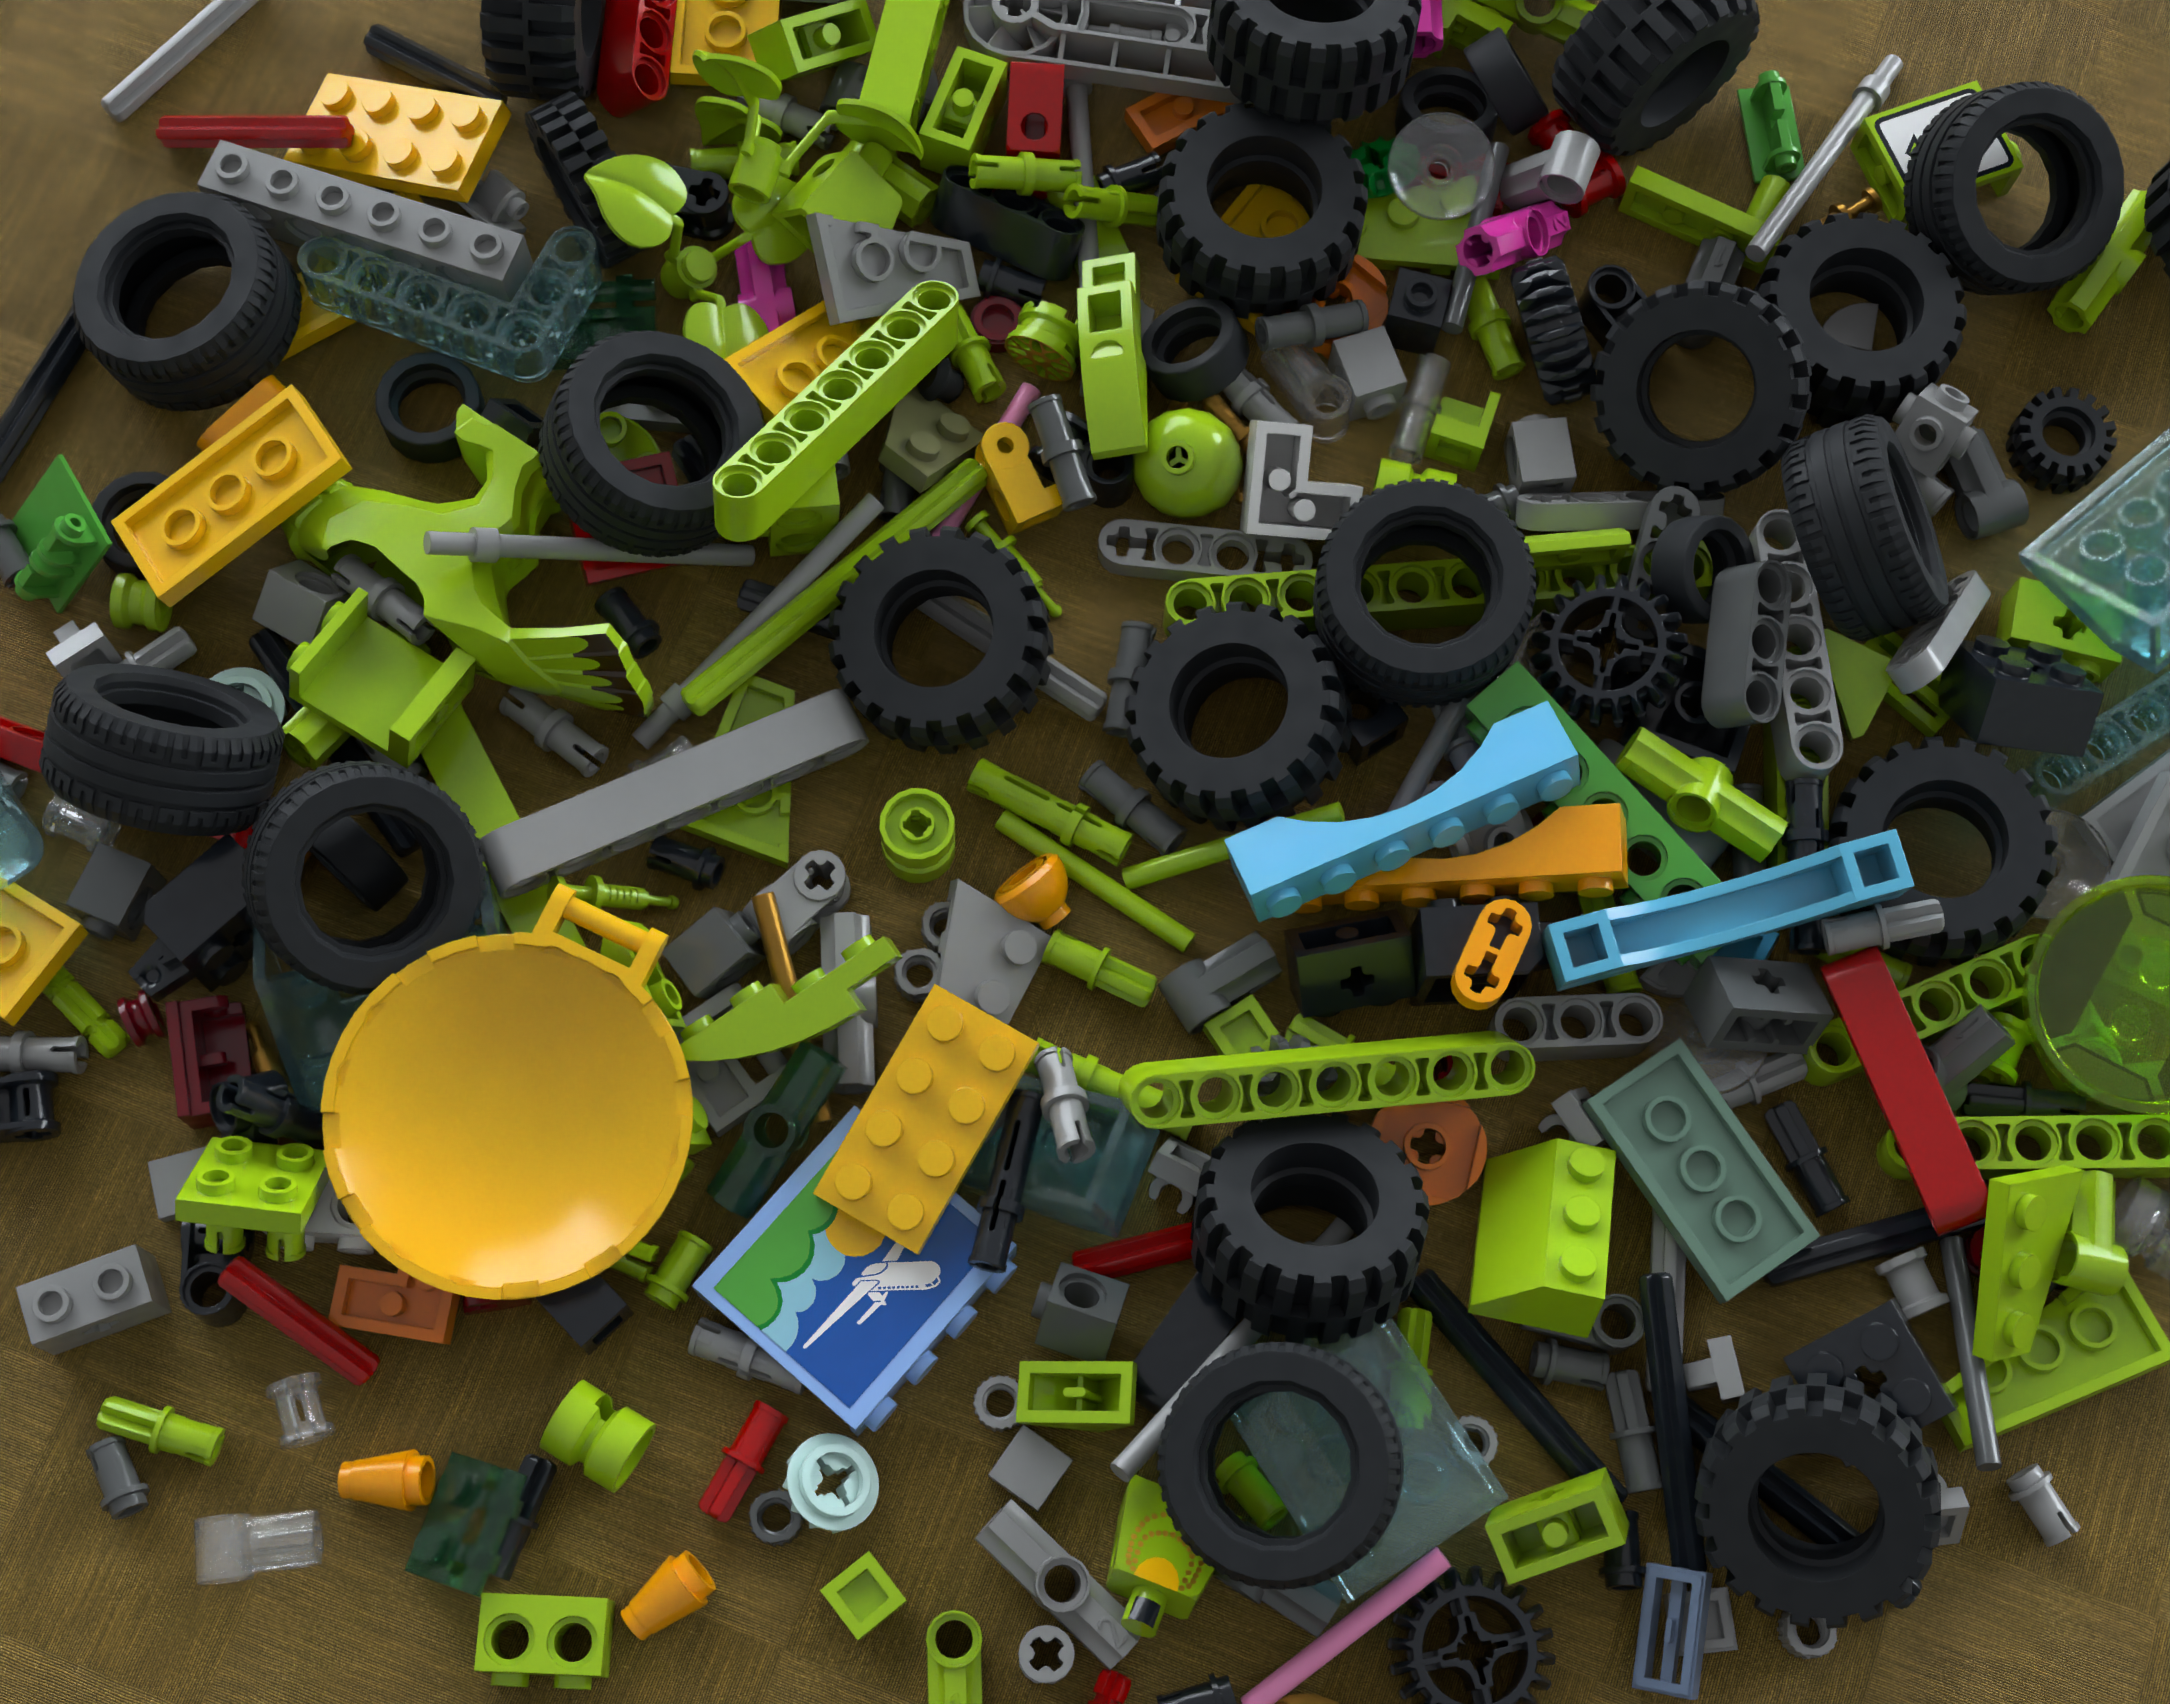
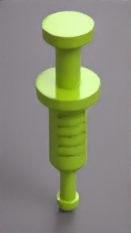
M986 510L975 515L965 526L967 532L971 534L977 531L991 538L997 549L1005 547L1013 554L1022 569L1028 572L1041 599L1049 610V615L1054 618L1061 616L1062 607L1059 604L1056 605L1042 589L1043 579L1015 549L1014 546L1017 543V539L1010 535L1002 540L986 522L990 517Z
M554 875L551 877L547 888L548 900L556 886L561 883L576 890V898L599 909L601 907L642 911L648 905L665 906L668 909H676L679 906V899L674 895H669L668 897L649 895V892L641 887L604 884L602 877L597 875L588 876L584 886L566 884L563 876Z

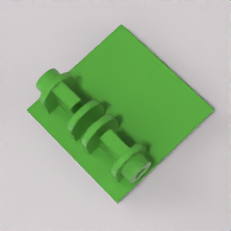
M58 454L12 520L18 527L15 535L28 554L30 562L14 578L16 594L25 601L49 598L56 612L62 613L111 547L112 542L63 454Z

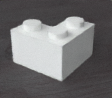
M1250 420L1239 529L1246 534L1325 540L1328 534L1331 533L1335 522H1339L1340 516L1345 511L1348 512L1349 507L1354 502H1359L1362 497L1363 487L1354 484L1308 480L1313 433L1312 425Z

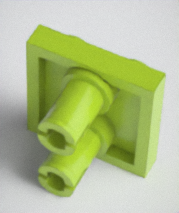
M243 1136L212 1137L175 1198V1221L206 1224L204 1247L211 1253L217 1254L219 1239L223 1240V1255L240 1252L245 1247L244 1229L267 1231L265 1254L268 1258L278 1261L282 1246L284 1247V1262L297 1261L306 1254L305 1226L330 1179L323 1150L313 1149L311 1146L303 1143L277 1145L252 1142Z

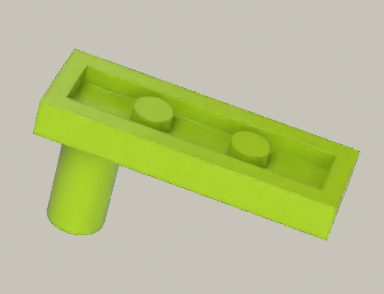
M1637 165L1618 211L1698 247L1703 239H1714L1722 236L1737 242L1738 248L1745 253V249L1791 185L1780 176H1764L1745 213ZM1782 236L1762 262H1754L1746 255L1742 266L1762 275Z

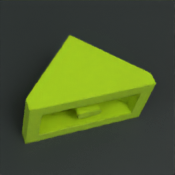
M1827 628L1824 629L1836 703L1848 739L1851 741L1864 736L1893 681L1885 671L1891 658Z
M1020 1361L1016 1423L1090 1432H1104L1133 1426L1135 1420L1137 1363L1134 1361Z

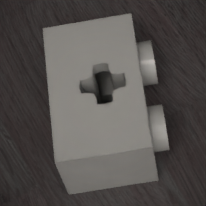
M137 1244L15 1287L31 1344L52 1355H57L172 1312L156 1257Z

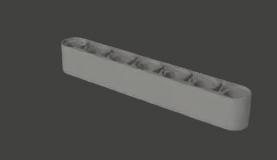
M843 689L830 690L495 829L480 839V851L483 852L484 862L500 897H516L548 884L554 875L565 877L842 760L864 748L868 744L869 739Z

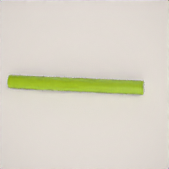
M1339 801L1286 817L1309 822L1346 821ZM1235 834L1122 868L1124 883L1127 889L1131 890L1229 860L1224 839Z
M1005 810L994 827L996 830L1037 857L1046 853L1058 854L1070 879L1182 953L1186 952L1196 937L1194 932L1012 812Z

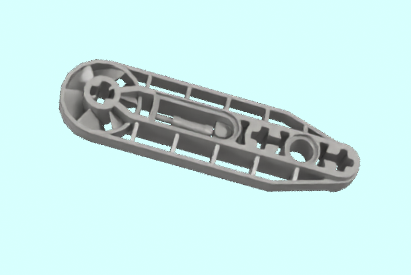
M964 0L963 2L964 35L972 51L1007 62V71H1010L1011 61L1065 64L1064 79L1234 104L1241 103L1230 91V86L1225 87L1213 71L1214 67L1208 59L1206 48L1211 0Z

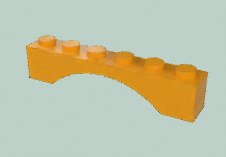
M1620 803L1559 807L1538 826L1508 843L1477 854L1452 858H1410L1403 866L1395 870H1380L1357 880L1352 887L1344 892L1325 894L1302 904L1294 913H1316L1322 910V905L1344 904L1347 909L1373 910L1379 907V902L1402 901L1403 905L1409 907H1427L1428 902L1443 898H1460L1463 903L1485 904L1487 899L1497 895L1518 894V897L1523 900L1543 901L1553 898L1554 892L1578 891V895L1588 898L1607 897L1614 893V889L1628 888L1626 819Z

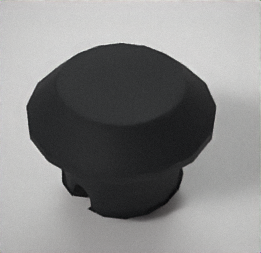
M945 357L917 384L920 394L927 401L939 398L946 403H950L962 394L964 378L960 375L959 371L951 368L949 358Z

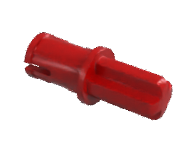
M759 1400L754 1402L752 1411L730 1448L723 1446L721 1453L725 1457L698 1502V1508L703 1513L719 1522L727 1523L731 1520L756 1474L763 1476L766 1470L761 1466L783 1426L789 1421L787 1416Z

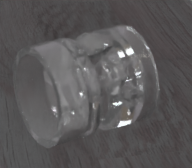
M2136 1176L2129 1181L2115 1199V1244L2125 1249L2128 1258H2134L2141 1254L2144 1258V1267L2170 1281V1193L2145 1178Z

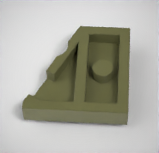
M916 385L893 408L878 462L919 493H922L936 484L965 459L974 458L975 449L981 441L983 434L971 426L965 417L954 413L937 399L933 401L924 399Z

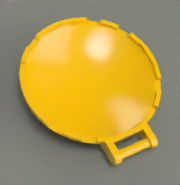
M561 883L556 886L532 933L514 932V934H494L479 937L473 935L451 941L427 951L426 955L408 964L396 974L392 973L369 994L353 1014L332 1054L324 1080L321 1099L323 1155L337 1198L341 1200L351 1220L360 1230V1234L381 1256L401 1271L423 1283L466 1297L490 1300H519L544 1296L571 1288L610 1268L628 1254L649 1233L662 1216L679 1184L690 1150L693 1129V1096L685 1056L666 1016L644 989L665 948L669 935L653 927L647 932L576 898V890ZM564 920L573 922L637 953L630 968L558 934Z

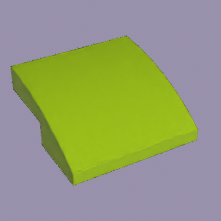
M1623 528L1524 536V542L1529 545V554L1533 557L1535 563L1533 568L1536 571L1618 564L1632 544L1630 533Z

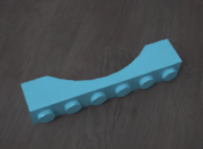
M1547 700L1494 723L1481 747L1459 772L1435 791L1405 807L1370 818L1344 822H1309L1277 816L1228 837L1224 841L1232 868L1258 922L1260 923L1271 917L1281 918L1294 913L1302 904L1322 895L1344 892L1352 887L1357 880L1380 870H1395L1403 866L1411 857L1431 848H1444L1453 845L1464 834L1487 824L1496 825L1504 823L1513 818L1518 811L1543 800L1554 801L1562 798L1573 787L1581 784L1579 756Z
M1893 829L1838 844L1775 867L1711 886L1655 900L1607 908L1547 925L1541 934V938L1558 992L1895 899L1915 885L1897 830Z

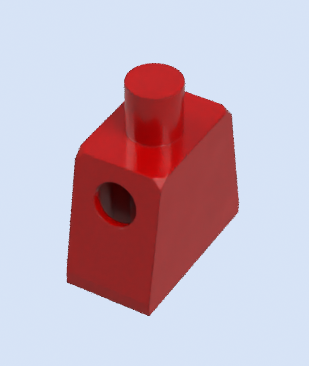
M1011 61L1006 156L1017 157L1022 151L1034 153L1035 158L1060 159L1065 64ZM1033 191L1032 196L1044 200L1047 198V192Z

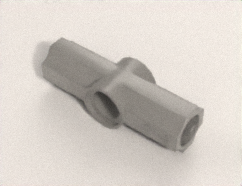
M838 912L826 917H820L821 968L825 974L846 962L841 955L843 950L868 934L872 936L869 915H861L855 912ZM876 976L855 990L867 1011L839 1028L823 1034V1081L826 1092L838 1093L840 1095L862 1094L863 1092L872 1091L875 1087L874 1028H878Z
M1012 1499L988 1521L974 1538L980 1546L1031 1594L1038 1606L1054 1616L1107 1669L1111 1670L1139 1641L1141 1636L1129 1632L1121 1625L1125 1608L1089 1574V1571L1081 1561L1070 1556ZM1054 1566H1064L1074 1576V1592L1065 1602H1055L1045 1591V1576Z

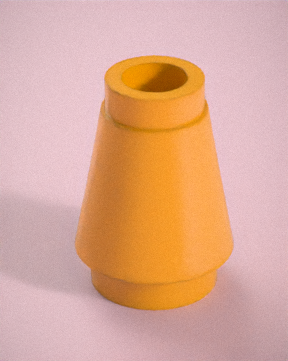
M416 1449L355 1461H344L338 1473V1492L342 1499H353L412 1512L416 1509L417 1505L426 1506L433 1498L436 1482L435 1464L430 1455H420Z
M685 1550L676 1558L669 1555L633 1597L629 1605L621 1611V1616L631 1632L637 1638L644 1641L651 1634L659 1632L708 1604L707 1596L716 1590V1585L706 1568L691 1552Z

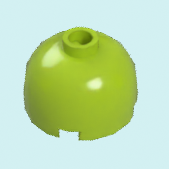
M1193 408L1166 411L1148 423V452L1132 454L1134 482L1145 501L1161 513L1183 520L1197 519L1196 517H1203L1223 508L1238 490L1244 469L1240 446L1231 428L1213 414ZM1183 450L1187 451L1188 459L1183 458ZM1180 463L1184 464L1181 468H1174Z

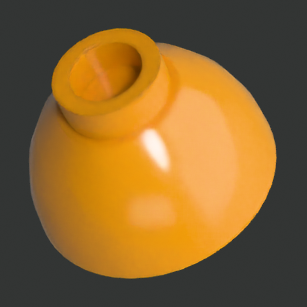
M1046 853L1028 862L998 888L994 901L999 903L1014 917L1029 923H1038L1043 930H1048L1058 924L1071 911L1065 902L1068 892V875L1059 855Z

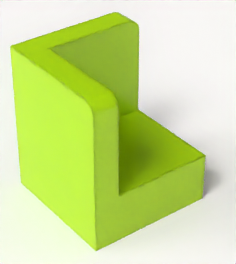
M1490 391L1485 408L1450 397H1443L1423 456L1475 472L1501 394Z

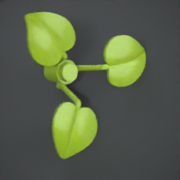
M702 50L694 51L692 56L693 64L699 75L710 86L726 95L743 96L748 104L747 108L733 100L703 96L697 99L694 107L701 127L703 146L737 144L738 140H744L728 184V189L745 201L761 205L768 204L778 177L789 178L796 162L825 128L831 124H835L843 134L854 141L862 144L872 141L882 145L887 150L911 153L922 161L924 155L922 143L915 130L905 119L883 105L850 98L839 99L836 104V110L826 111L784 160L780 156L782 148L777 144L781 141L783 131L774 122L758 115L759 98L776 100L780 97L783 87L778 77L766 67L743 57L710 53Z
M622 155L605 160L584 174V180L592 190L605 222L623 242L640 249L653 248L666 241L672 232L670 248L664 253L667 261L661 268V283L664 289L675 298H689L692 302H697L698 300L706 301L696 303L688 309L683 321V337L706 346L725 359L769 333L765 322L753 308L743 303H735L726 307L725 299L722 295L705 291L704 289L710 286L716 278V262L749 241L752 242L757 257L767 265L787 264L800 257L807 250V247L772 215L775 207L797 184L796 182L779 176L770 202L764 205L751 203L734 195L732 200L733 217L745 232L710 253L700 246H689L680 251L684 222L676 213L686 202L687 190L677 172L664 161L647 155Z

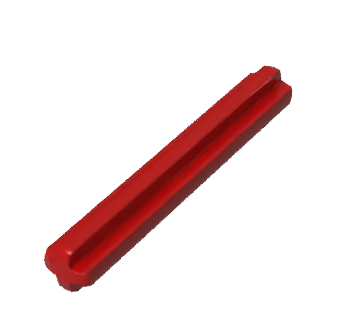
M164 115L159 119V128L155 129L157 139L161 140L166 148H216L220 140L246 148H348L352 145V136L355 134L354 125L350 124L348 117L345 115Z

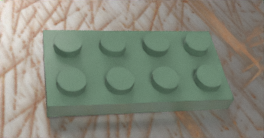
M1681 1038L1581 1104L1611 1149L1616 1150L1617 1158L1719 1304L1729 1301L1820 1237V1234Z

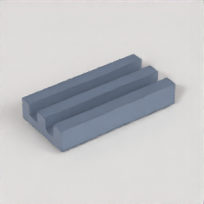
M1647 1562L1632 1688L1696 1700L1699 1695L1713 1573ZM1663 1579H1670L1672 1582L1659 1680L1652 1678ZM1687 1583H1691L1692 1589L1681 1681L1679 1684L1675 1683Z

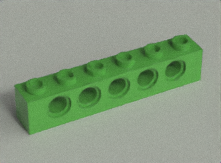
M1519 661L1515 662L1466 705L1465 717L1470 722L1464 728L1476 744L1481 747L1494 723L1548 700L1578 753L1581 784L1572 788L1568 794L1554 801L1543 800L1547 806L1541 811L1545 819L1559 807L1620 803L1626 819L1627 853L1635 848H1645L1650 850L1657 859V871L1651 875H1637L1628 867V888H1622L1625 892L1619 897L1624 906L1663 898L1677 890L1688 892L1722 882ZM1723 946L1674 960L1681 966L1689 961L1697 970L1703 965L1708 956H1713Z

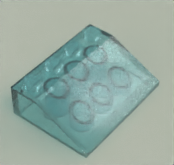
M2170 427L2019 553L2020 562L2110 649L2154 674L2160 672L2170 663Z
M1392 1318L1386 1323L1379 1325L1374 1321L1372 1331L1357 1338L1351 1339L1349 1334L1345 1333L1341 1334L1340 1341L1337 1343L1319 1345L1318 1338H1304L1303 1342L1304 1345L1319 1348L1340 1357L1368 1378L1385 1399L1399 1429L1403 1447L1404 1477L1402 1492L1392 1521L1377 1544L1361 1560L1346 1571L1331 1578L1347 1604L1509 1498ZM1269 1392L1244 1403L1230 1420L1303 1535L1320 1528L1341 1506L1351 1479L1350 1449L1338 1422L1318 1402L1294 1392Z

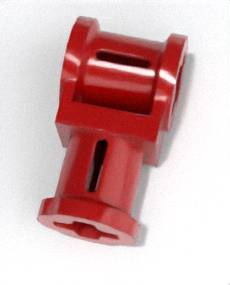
M1561 108L1554 110L1541 118L1530 129L1527 139L1532 145L1540 146L1542 151L1551 149L1554 138L1559 132L1575 131L1570 124L1571 117ZM1601 149L1583 199L1575 204H1561L1564 210H1567L1568 214L1573 218L1584 216L1588 212V207L1607 197L1617 199L1626 191L1625 177L1621 167L1612 155L1603 152Z

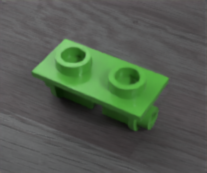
M1765 71L1758 76L1759 82L1754 88L1737 90L1754 184H1759L1766 175H1777L1787 181H1795L1805 165L1790 89L1785 78L1780 77L1778 71Z

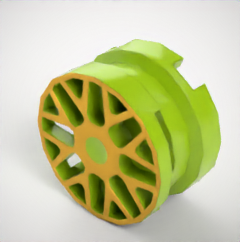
M1041 300L1038 307H1033L1034 303L1029 301L1024 304L1019 313L1017 321L1019 325L1008 334L1005 340V348L1008 354L1020 366L1039 377L1052 381H1067L1071 379L1077 366L1075 359L1080 356L1078 319H1076L1075 323L1066 319L1064 316L1068 310L1056 304Z

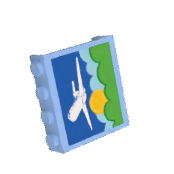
M854 1105L693 1283L692 1287L697 1295L714 1310L718 1309L847 1423L850 1430L858 1437L866 1427L876 1432L887 1421L898 1406L891 1398L907 1380L916 1386L927 1375L938 1360V1357L932 1351L947 1334L954 1340L957 1339L978 1314V1311L972 1305L987 1288L996 1294L1011 1278L1018 1266L1012 1262L1017 1250V1245L1013 1241H1011L1007 1257L1006 1272L992 1273L969 1265L968 1258L972 1253L981 1214L956 1192L920 1255L814 1195L815 1188L860 1113V1110Z

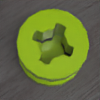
M119 573L114 579L109 604L110 618L115 628L131 629L137 624L144 625L150 632H164L169 625L173 606L169 608L159 600L149 583L145 580H139L135 574Z

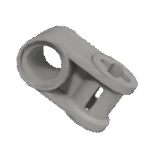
M817 850L802 856L779 879L756 895L774 892L790 955H793L820 928V917L837 913L845 906L851 894V886L845 872V867L839 857L832 852ZM820 875L825 880L831 878L833 885L825 890L820 885L814 887L812 880ZM751 899L742 913L751 920L760 932Z

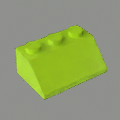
M1556 1138L1486 1159L1483 1170L1468 1313L1588 1338L1605 1300L1616 1150Z

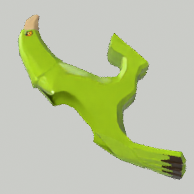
M462 404L456 412V430L454 433L464 461L478 482L483 486L475 498L436 504L387 491L353 486L352 483L340 478L280 524L295 557L304 561H312L330 577L332 573H337L344 578L341 573L333 568L341 558L350 553L356 554L365 564L376 562L373 570L384 578L392 577L405 587V594L424 608V617L446 635L453 651L458 647L476 658L475 674L540 695H554L598 709L648 719L654 706L653 691L648 680L643 676L637 662L634 661L628 644L610 623L565 628H511L506 599L511 588L539 565V559L499 557L496 563L471 562L468 556L425 554L423 540L426 531L469 533L472 527L497 528L499 534L540 536V530L550 515L562 510L560 504L552 496L553 492L549 490L546 484L547 480L543 477V467L540 465V454L538 451L497 424L479 415L465 404Z

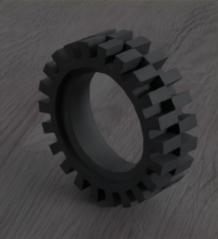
M569 91L526 112L524 115L526 118L525 124L529 129V137L535 145L533 147L535 153L544 165L542 166L546 177L551 180L554 186L552 189L557 199L560 198L568 219L573 221L575 231L580 239L583 238L586 248L590 254L593 253L598 264H601L602 268L608 269L648 249L630 246L613 233L600 212L592 190L584 180L583 176L589 169L605 160L617 157L615 151H611L603 130L599 131L595 117L591 112H588L585 103L578 99L577 94Z

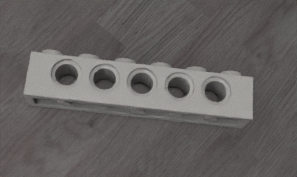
M223 140L219 141L197 183L201 192L225 196L245 207L274 239L510 314H515L535 271L525 237L522 234Z

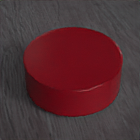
M990 296L981 300L974 307L971 313V323L977 335L988 339L991 346L989 352L1002 353L1007 351L1005 340L1008 334L1019 325L1017 321L1022 310L1015 301L1004 297Z

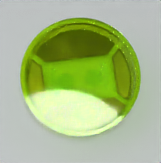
M2129 876L2098 885L2083 893L2064 906L2043 928L2029 954L2024 971L2022 985L2024 1017L2033 1044L2043 1061L2064 1084L2079 1095L2101 1106L2120 1112L2133 1114L2170 1113L2169 876Z

